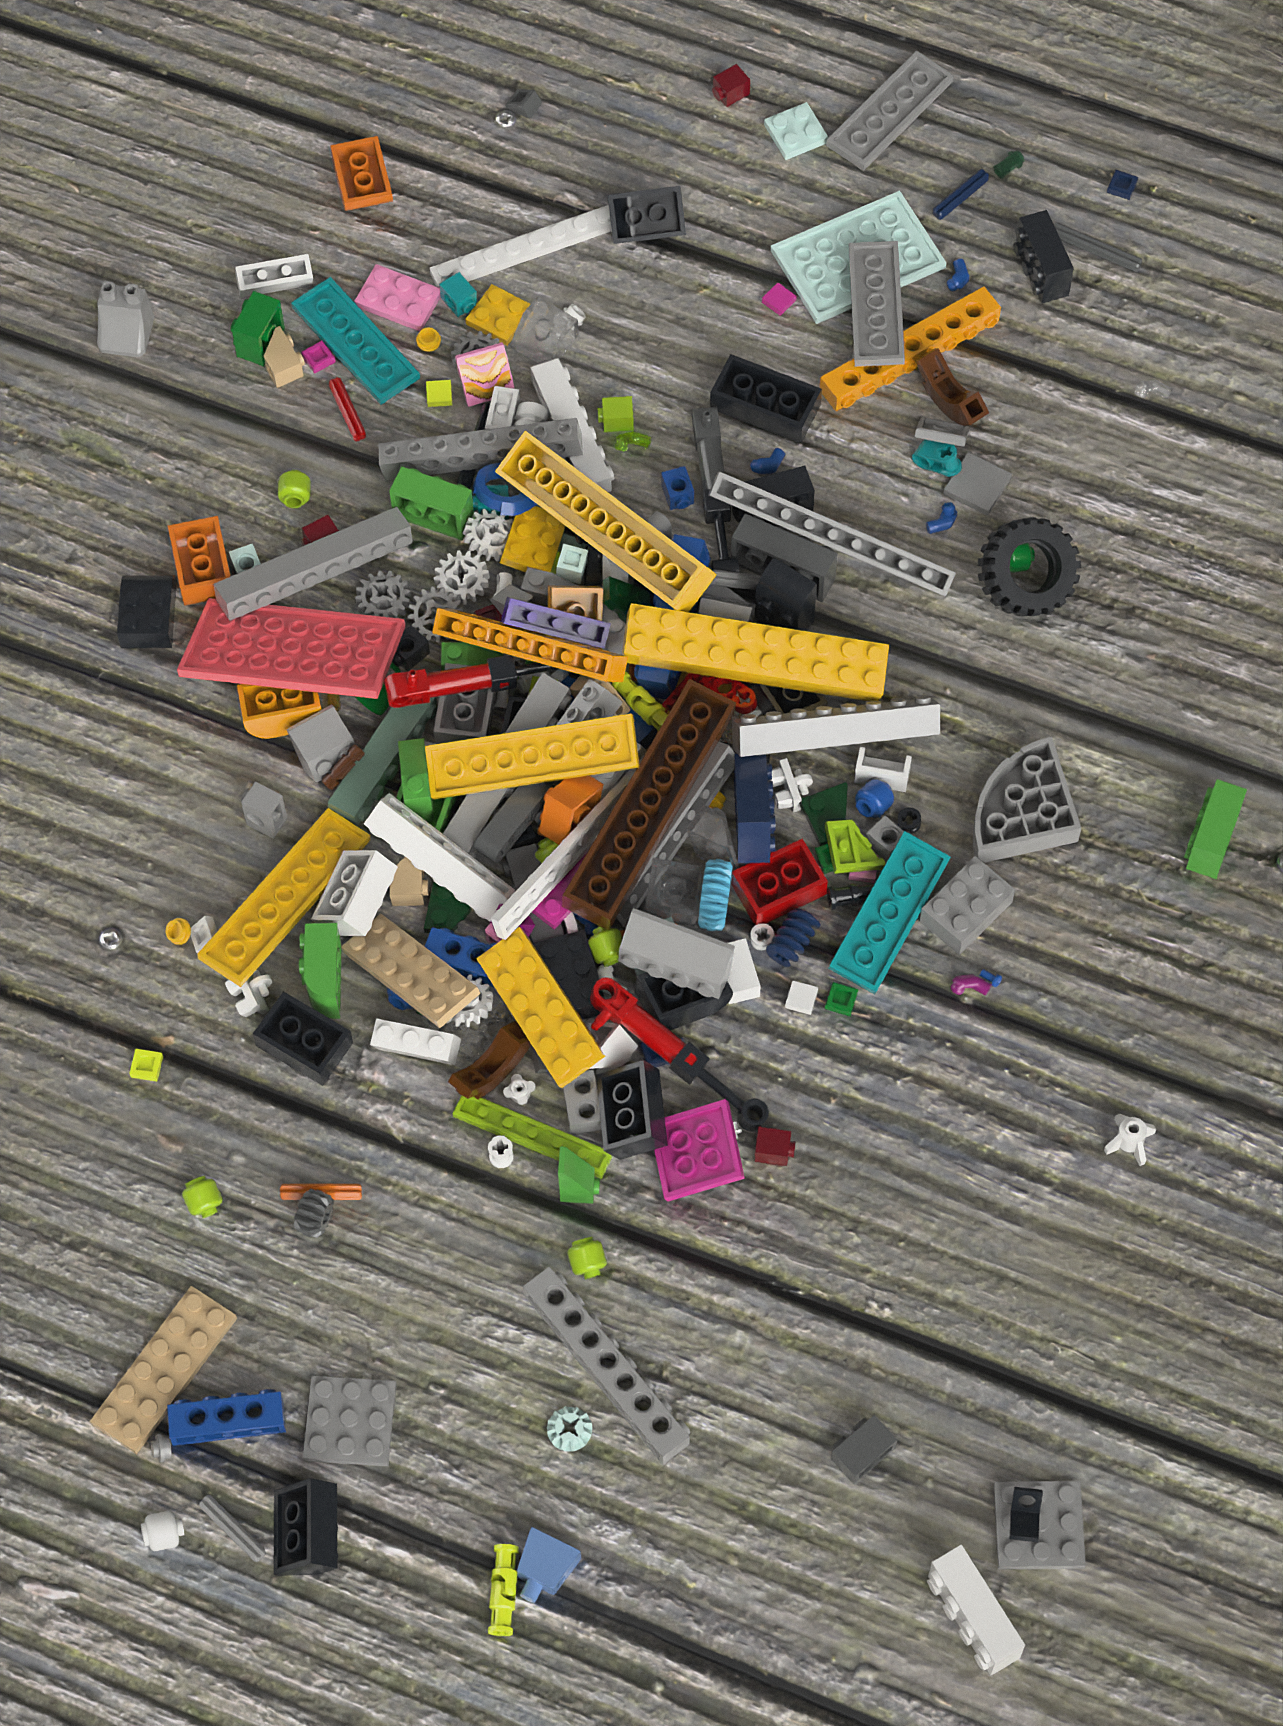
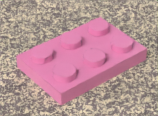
M376 264L354 303L362 310L421 331L441 298L440 288Z

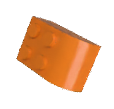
M378 136L330 145L333 166L345 211L393 202Z
M218 516L168 525L184 606L205 602L208 598L216 599L213 584L231 577Z

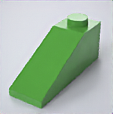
M442 642L441 669L445 670L446 663L468 666L485 664L488 658L500 657L504 653L466 642Z
M424 738L398 741L404 804L415 813L432 811Z
M560 1147L558 1166L560 1202L593 1204L594 1194H599L600 1178H595V1168L568 1148Z

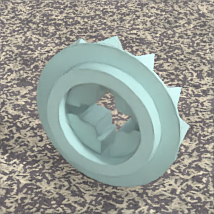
M565 1406L558 1411H554L548 1420L547 1434L551 1443L558 1449L576 1451L584 1447L590 1440L592 1423L588 1414L578 1407ZM563 1420L568 1424L577 1422L574 1427L577 1437L571 1432L562 1434L565 1429Z

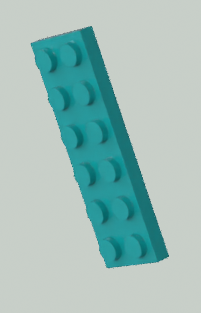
M331 277L291 302L292 309L380 405L420 379V373Z
M904 831L828 969L875 995L951 856Z

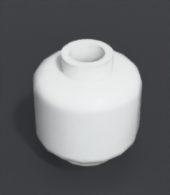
M172 1511L147 1515L145 1523L141 1524L144 1546L149 1545L153 1551L176 1547L179 1544V1536L184 1535L182 1519H176Z

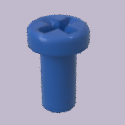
M985 969L980 973V976L990 981L993 987H997L1002 980L1001 975L995 976Z

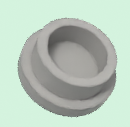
M156 1434L155 1440L151 1441L152 1457L158 1458L159 1463L171 1458V1443L169 1436Z

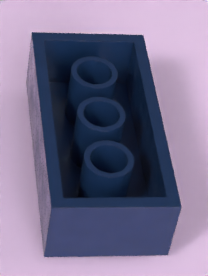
M734 754V801L738 863H770V852H775V836H770V834H774V831H776L775 815H773V781H768L772 780V764H767L766 754L744 757Z

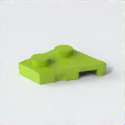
M852 819L826 822L825 831L834 874L883 870L886 865L883 858L879 859L871 849L872 844L860 833V829Z

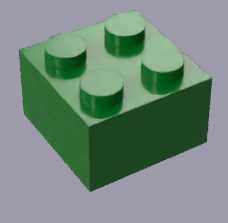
M256 291L252 292L249 299H245L239 317L233 320L230 328L233 334V345L235 346L237 357L261 366L265 365L264 354L275 328L280 326L283 331L285 329L280 300Z

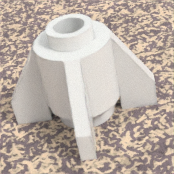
M1122 1114L1116 1115L1114 1120L1119 1130L1117 1136L1105 1146L1104 1151L1106 1155L1119 1150L1120 1147L1123 1151L1134 1152L1139 1166L1144 1165L1146 1157L1143 1144L1146 1137L1155 1134V1126L1145 1123L1136 1117H1127Z

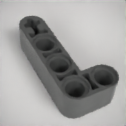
M550 781L518 786L475 841L474 849L495 863H498L534 820L536 815L544 808V795L548 789L556 787V784Z

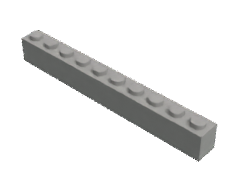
M717 472L708 496L942 596L947 595L956 574L951 570L722 472Z

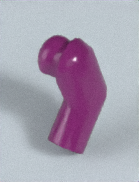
M974 974L954 977L950 989L955 994L961 995L964 993L965 988H972L986 996L992 984Z

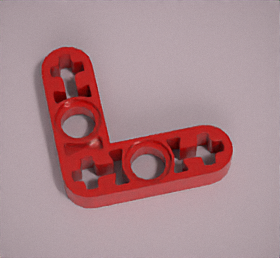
M689 673L662 703L665 713L668 715L667 712L671 711L688 680L691 679L736 702L735 711L738 713L749 714L757 707L754 691L741 682L712 676H704L701 679L699 674ZM722 684H730L732 686L731 690L726 693L719 692L718 688ZM739 697L743 700H747L749 698L750 702H743L741 704Z

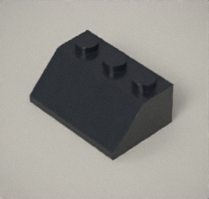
M309 1478L274 1490L275 1576L316 1575L338 1568L337 1483Z

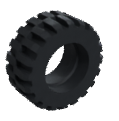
M1030 517L1005 523L998 527V531L992 532L987 537L989 542L983 544L980 550L984 553L983 558H978L977 566L982 567V573L978 574L979 581H984L985 587L982 590L985 595H991L990 602L993 605L1001 606L1003 612L1008 614L1014 613L1015 616H1038L1051 613L1055 608L1062 607L1066 603V597H1072L1075 592L1072 586L1079 583L1080 575H1076V569L1081 568V561H1076L1075 554L1079 553L1077 546H1071L1070 542L1073 538L1069 533H1062L1063 527L1058 524H1051L1048 519ZM1024 543H1033L1038 546L1045 554L1048 562V575L1044 584L1038 590L1032 592L1024 591L1018 587L1010 573L1011 556L1014 550Z

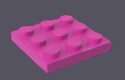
M726 1099L665 1117L668 1146L655 1149L654 1151L663 1196L666 1201L745 1179L730 1106Z

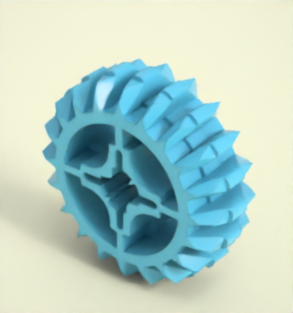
M709 859L706 862L698 917L700 928L707 929L708 931H722L725 927L733 867L731 862L722 859Z

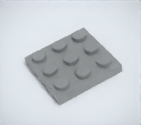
M312 1376L303 1461L389 1467L396 1381Z
M1080 1481L994 1482L998 1570L1085 1569ZM1014 1487L1043 1490L1038 1543L1009 1539L1010 1510ZM1025 1495L1020 1497L1019 1501L1022 1504L1030 1505L1035 1502V1499L1032 1496Z

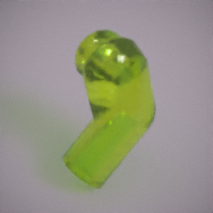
M634 431L627 432L616 437L614 447L616 450L623 452L628 450V444L649 448L652 437Z

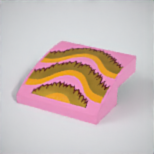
M503 342L455 356L459 378L462 382L464 397L468 407L491 401L494 386L514 389Z

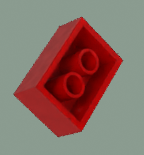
M802 838L770 853V863H749L732 871L731 885L754 925L766 924L789 913L791 910L827 895L828 881Z

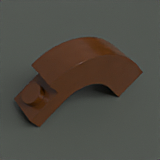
M934 348L915 360L925 380L922 382L925 390L938 408L952 421L963 426H970L989 414L979 391L966 390L954 378L939 348Z
M517 1021L501 1027L489 1048L478 1060L451 1075L448 1083L460 1095L467 1099L474 1096L479 1100L496 1088L518 1065L530 1048L531 1043Z

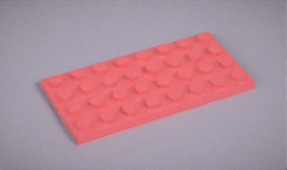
M208 598L177 671L179 677L378 699L384 679L387 676L406 627L405 620L267 605L229 621L216 599Z

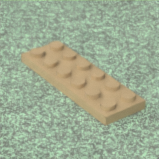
M381 913L373 919L372 927L366 936H353L341 946L344 954L439 1028L480 994L476 985Z
M190 1286L92 1417L90 1423L137 1455L168 1413L167 1405L174 1404L234 1324L237 1319L236 1314L193 1286Z

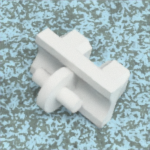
M787 758L779 760V767L772 769V780L768 781H773V787L784 785L785 790L774 793L777 808L791 807L793 812L801 811L799 805L801 796L798 790L801 791L802 795H807L809 793L807 787L813 783L811 775L802 774L801 769L794 771V778Z
M256 970L241 987L230 980L225 982L231 995L237 996L243 992L245 996L235 1005L240 1015L248 1017L256 1012L264 1015L269 1011L263 998L269 995L267 988L272 984V979L269 975H261Z

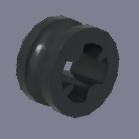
M911 807L902 809L898 814L899 828L909 834L917 832L921 827L920 812ZM907 816H912V825H907V821H905Z

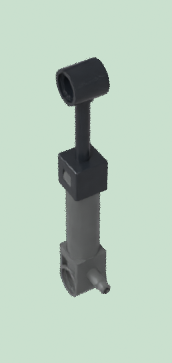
M717 407L692 409V425L699 459L706 524L714 523L719 555L718 560H712V571L716 569L740 573L738 558L729 557L724 522L731 521V505L708 496L717 472L725 474Z

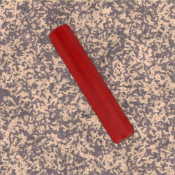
M341 378L331 379L329 381L330 390L353 440L356 442L364 440L366 438L365 429Z

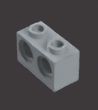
M589 1070L563 1087L571 1135L601 1130L597 1079H595L594 1070ZM580 1086H586L589 1088V1090L585 1093H579L576 1091V1089ZM584 1111H591L592 1113H594V1115L590 1118H583L580 1116V1114Z

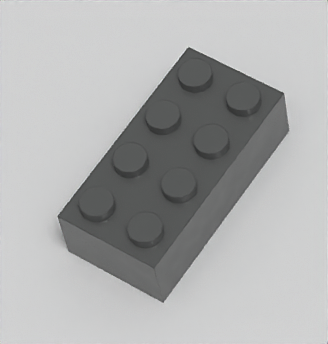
M744 514L731 540V558H738L739 567L762 576L769 563L775 558L817 583L816 600L820 602L824 601L836 579L838 553L834 552L830 547L815 544L808 538L794 535L781 526H773L766 523L760 517Z

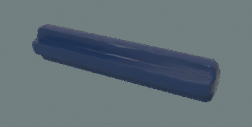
M979 169L933 208L932 214L938 220L943 219L989 180V174L984 169Z

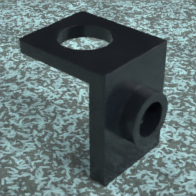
M1014 1487L1010 1510L1009 1539L1038 1543L1043 1490ZM1028 1495L1032 1496L1035 1502L1025 1505L1019 1501V1498Z

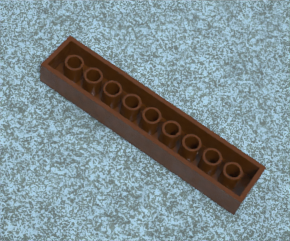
M691 679L688 680L641 760L640 768H637L563 893L562 907L606 930H610L733 718L736 702Z

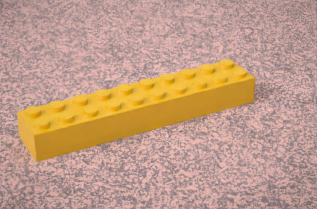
M524 431L495 470L502 478L677 611L689 612L717 575L527 431Z
M631 603L627 613L622 655L628 656L627 663L863 701H879L884 692L889 644Z

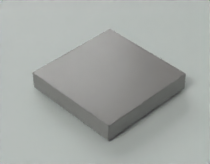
M922 417L916 428L915 438L964 447L970 427Z
M967 453L961 462V471L957 475L952 476L944 489V495L988 516L1010 482L1012 473L971 453Z

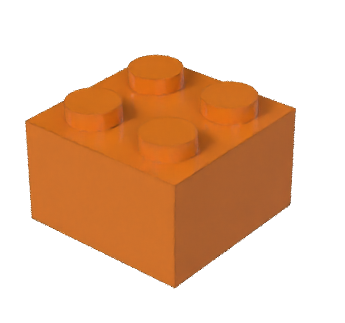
M589 775L563 779L556 787L548 789L544 795V809L539 818L541 820L539 833L560 845L577 827L578 823L600 802L604 784Z

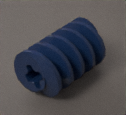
M799 908L791 910L788 918L783 921L782 927L778 929L777 935L773 936L772 943L766 947L767 954L778 964L790 967L789 960L798 962L799 957L796 953H804L805 949L802 945L806 946L810 943L806 936L814 937L815 931L812 928L819 929L821 926L820 922L805 910Z

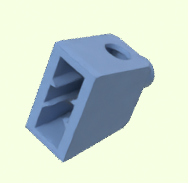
M531 1527L517 1569L518 1578L526 1582L520 1596L531 1603H535L541 1590L551 1595L556 1594L580 1562L581 1551Z

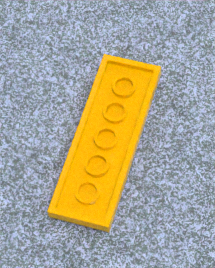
M517 928L506 940L502 939L476 958L559 1087L563 1088L606 1057L522 928Z

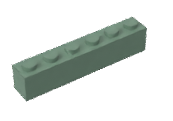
M437 697L430 698V703L402 708L391 707L363 749L365 755L359 762H355L356 765L344 777L328 801L329 809L357 827L361 821H365L368 818L372 804L375 800L378 801L382 797L385 790L384 786L388 780H393L397 774L398 765L400 764L398 741L420 739L422 737L426 723L437 714Z

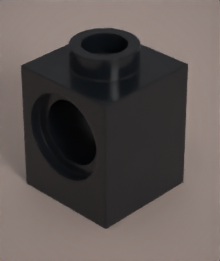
M410 625L402 634L392 663L397 667L401 666L407 672L410 671L430 654L429 641ZM406 648L413 649V650H411V651H409V652H404V651H403V650L406 649Z

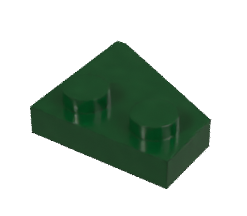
M609 576L603 580V603L611 611H614L626 624L627 613L631 603L650 606V591Z
M847 782L801 798L800 806L819 846L828 844L825 831L827 821L846 820Z
M433 882L424 924V933H430L432 927L437 929L447 928L455 932L460 921L469 915L472 907L457 900L446 887Z

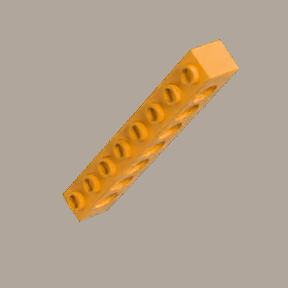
M983 286L904 330L905 364L855 367L854 359L820 377L822 395L836 412L842 408H848L863 396H870L881 386L893 383L897 377L913 372L917 367L915 360L932 349L939 348L941 353L950 351L958 343L966 339H972L985 328H992L999 321L1001 306Z
M437 608L432 631L433 634L606 682H623L628 656L507 625L500 621L456 609Z

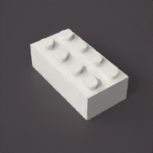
M960 1545L931 1563L927 1583L935 1596H941L945 1603L943 1609L951 1621L955 1619L961 1628L958 1632L963 1642L967 1646L971 1644L975 1650L976 1655H974V1658L981 1670H987L991 1676L1020 1659L1025 1647L1024 1642L963 1546Z

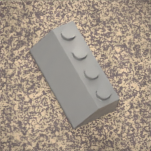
M633 908L619 948L618 961L629 968H637L648 972L655 978H664L672 981L679 987H688L698 991L703 996L719 999L731 973L735 946Z

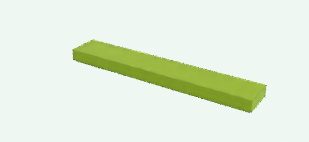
M461 1095L452 1113L453 1117L495 1135L505 1136L514 1143L559 1161L560 1147H566L594 1167L595 1176L600 1179L603 1178L613 1157L604 1152L602 1147L484 1098L477 1100L473 1096L467 1099Z

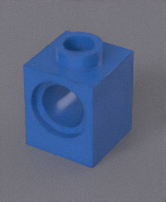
M685 466L661 472V486L670 510L684 509L694 504V488Z

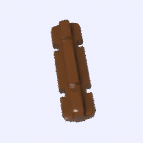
M352 745L348 750L349 753L347 755L344 754L331 768L332 772L330 774L327 773L322 778V783L327 788L333 790L339 784L338 780H343L356 765L355 762H359L365 755V752L358 745Z

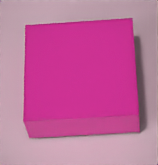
M777 283L762 297V303L781 316L796 301L797 296L780 283Z
M323 341L301 352L303 359L314 374L336 362L335 357Z

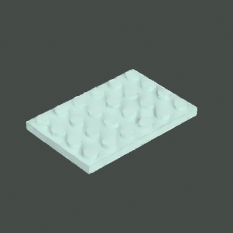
M900 191L771 245V253L816 324L852 309L849 243L898 241L901 287L946 268L945 259Z

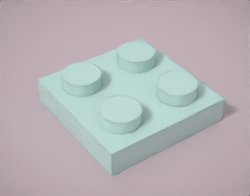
M807 102L764 119L765 128L785 160L825 145L826 140L829 138Z

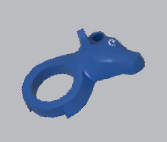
M501 463L484 466L478 471L473 485V493L476 494L481 503L491 509L500 511V515H520L538 505L522 492L512 497L497 495L487 488L485 484L490 480L504 479L495 472Z

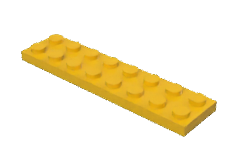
M632 714L425 746L430 795L433 800L640 768L634 717Z
M328 808L199 951L198 959L241 987L323 895L342 852L362 850L369 843L371 835Z

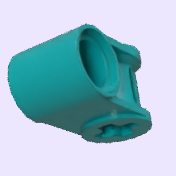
M924 439L912 455L913 462L920 468L931 470L947 477L957 475L962 469V463L957 458V449L952 444Z

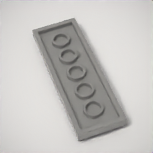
M916 51L826 140V146L864 171L953 82L954 75Z
M898 241L849 243L855 367L905 364Z

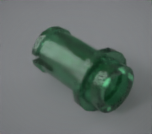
M1018 150L1010 151L1005 159L993 166L995 174L1000 179H1003L1015 168H1021L1025 162L1024 156Z

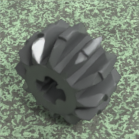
M313 1189L303 1194L294 1216V1228L297 1232L315 1238L324 1234L334 1210V1201L331 1195Z

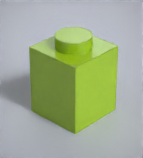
M632 396L602 398V408L597 409L598 423H603L604 432L634 431Z

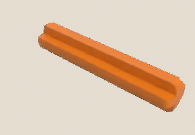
M281 1184L280 1197L282 1200H300L303 1194L310 1189L323 1191L325 1194L331 1195L333 1200H360L362 1197L361 1184Z

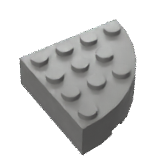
M1052 736L1034 741L1022 747L1019 752L1005 759L988 778L979 797L973 825L974 855L983 863L1078 842L1081 826Z

